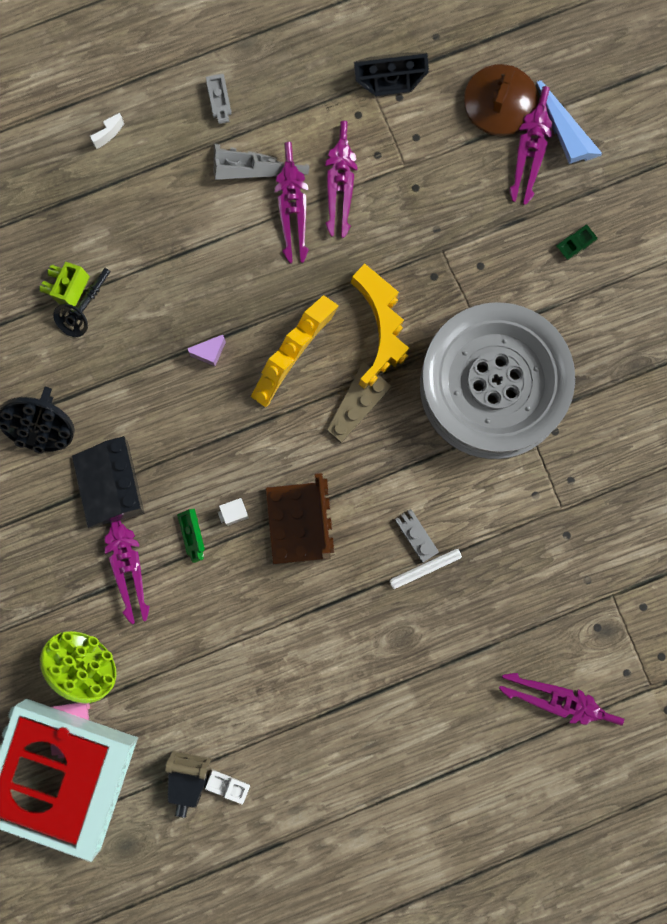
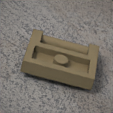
M173 751L167 761L165 772L172 773L173 771L199 776V779L205 780L211 758Z

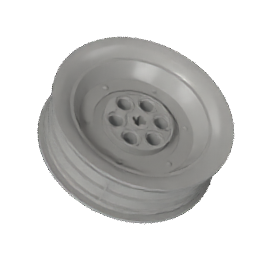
M496 302L473 306L449 319L431 341L420 377L422 405L428 420L436 432L456 449L466 454L486 459H504L518 456L543 442L566 415L572 402L575 388V369L572 355L558 330L544 317L528 308L510 303ZM500 359L505 363V366L499 367L495 361ZM483 365L487 371L481 373L477 370V366ZM516 372L519 375V379H512L510 373ZM494 378L496 379V381L500 380V383L498 385L496 382H492ZM473 384H481L483 390L476 391L473 388ZM506 391H513L515 398L507 397ZM494 396L497 399V403H489L488 397Z

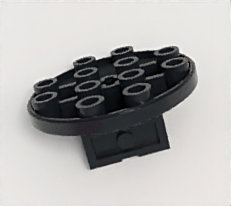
M45 386L40 399L17 397L5 401L0 406V429L17 447H25L42 454L44 452L65 449L72 442L75 433L74 424L64 411L52 404L54 398L50 396L52 388Z

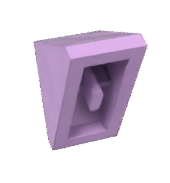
M220 335L190 347L188 351L191 357L216 366L226 342L224 336Z

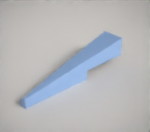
M537 81L536 87L541 96L542 87L546 85L542 81ZM549 90L546 103L548 117L552 121L554 133H557L568 163L571 164L583 159L587 161L601 156V151Z

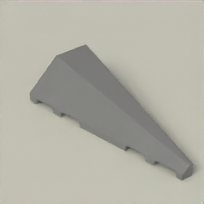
M214 144L213 172L215 180L277 176L285 166V163L277 161L276 157L250 151L248 153L237 152L236 148L232 147L230 150L221 149L219 144ZM295 164V166L301 173H309L308 164Z

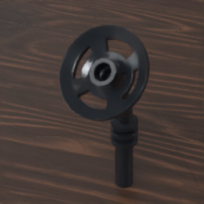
M107 268L103 269L94 284L90 285L91 288L87 289L88 292H85L86 296L77 307L70 304H60L55 308L53 312L54 322L63 333L71 337H81L86 333L88 322L82 312L91 300L95 299V296L98 295L97 292H100L99 289L110 274V270ZM61 309H65V310L62 312V316H60V311H61ZM66 322L69 326L74 327V330L69 329L63 323ZM84 322V327L82 330H80V327Z

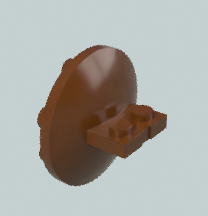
M506 64L490 65L478 71L470 79L464 95L465 110L471 122L483 132L496 136H507L521 131L519 129L525 123V116L532 113L538 105L537 90L531 78L522 70Z

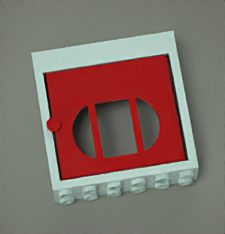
M26 698L11 708L8 716L10 718L9 725L4 728L2 733L4 740L2 745H0V830L92 862L102 848L138 737ZM39 741L51 743L62 751L67 764L26 751L24 747ZM20 757L65 772L57 797L13 782ZM10 790L51 803L53 807L43 812L24 810L14 801Z

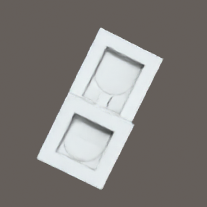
M120 113L103 121L106 128L90 136L96 149L105 145L120 131L124 124Z
M211 769L204 788L222 795L224 798L243 804L250 785Z

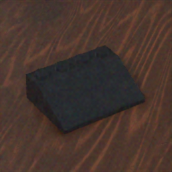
M124 436L104 441L72 456L88 529L145 514L129 443Z

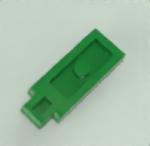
M188 509L177 514L187 555L190 556L193 563L204 559L203 551L205 548L195 509Z

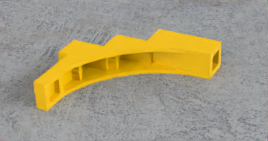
M366 264L352 276L351 284L361 292L369 303L375 315L379 334V345L375 362L359 382V385L364 389L368 385L372 386L378 379L377 375L380 372L384 373L390 365L395 367L398 363L403 364L408 358L407 352L409 350V347L396 337L403 330L402 324L404 322V319L392 310L398 302L399 292Z
M323 295L303 313L298 325L286 335L280 349L268 359L251 398L264 407L270 404L292 366L315 336L332 319L339 305Z

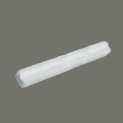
M458 549L450 551L390 579V584L393 589H396L462 557Z

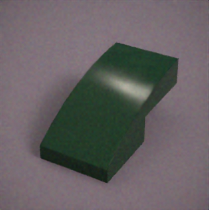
M586 224L556 246L568 261L596 242L598 238Z

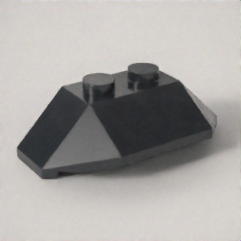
M405 52L373 56L355 61V80L374 96L412 92L429 73L428 53Z

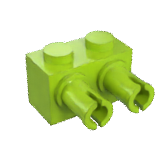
M65 262L63 268L51 265L49 268L53 270L48 269V276L55 277L57 280L55 284L43 281L41 284L45 285V287L40 285V292L50 295L58 304H70L76 307L90 276L81 266Z

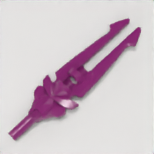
M548 86L542 87L538 106L532 113L525 116V123L519 129L527 130V133L520 137L515 183L510 187L513 202L517 199L526 156L533 158L523 205H526L535 194L532 191V187L548 143L544 139V135L552 138V132L550 131L552 121L549 119L546 109L550 90ZM536 135L538 138L534 139L531 136ZM528 148H534L535 151H529Z
M340 121L339 141L329 151L328 157L330 159L325 164V166L333 165L332 169L327 171L329 221L325 224L330 236L333 237L336 191H343L341 238L347 235L351 227L347 222L354 184V174L350 169L358 170L357 164L354 162L356 154L351 151L348 145L347 121ZM343 169L344 172L339 173L338 170ZM337 182H344V185H337Z
M285 142L286 162L282 172L276 178V182L279 184L275 186V192L283 190V193L278 196L286 248L283 250V253L288 262L292 264L289 214L297 213L300 261L303 263L309 249L305 246L306 195L301 193L300 189L308 190V186L304 183V174L297 169L293 162L292 142Z
M121 521L112 522L110 531L105 536V543L108 544L105 547V554L111 551L114 553L109 560L125 604V610L122 613L131 624L135 623L124 578V573L132 572L142 619L145 622L150 606L144 603L139 555L137 551L131 548L139 547L140 545L138 541L133 539L135 537L133 531L127 529Z
M518 673L502 675L503 679L552 695L549 702L500 686L501 692L509 699L518 697L563 718L573 715L569 722L573 724L579 721L581 725H587L591 721L605 720L623 726L624 718L606 713L595 703L594 697L590 695L585 697L584 692L579 689L577 690L576 697L573 694V690L521 679Z

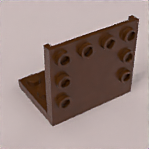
M323 473L315 474V483L267 487L266 495L273 565L331 559V553H334L333 537L329 538L328 530H332L331 518H327L326 510H330L329 498H325V495H328L327 478H323Z

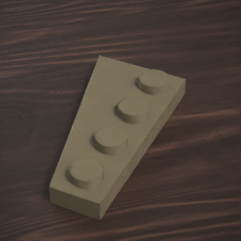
M364 362L327 429L340 443L351 434L392 388L379 375H377L378 379L372 386L368 385L365 389L359 385L360 379L370 369Z

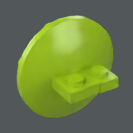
M62 632L53 636L42 649L40 656L42 674L50 687L62 697L78 703H92L104 698L113 688L116 681L115 662L112 653L96 637L80 632Z

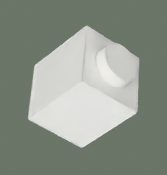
M241 498L219 506L221 509L218 512L221 523L225 522L227 526L249 518Z

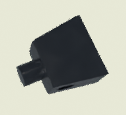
M173 771L169 773L168 803L176 804L174 816L186 818L188 807H197L208 775H206L204 780L199 779V776Z

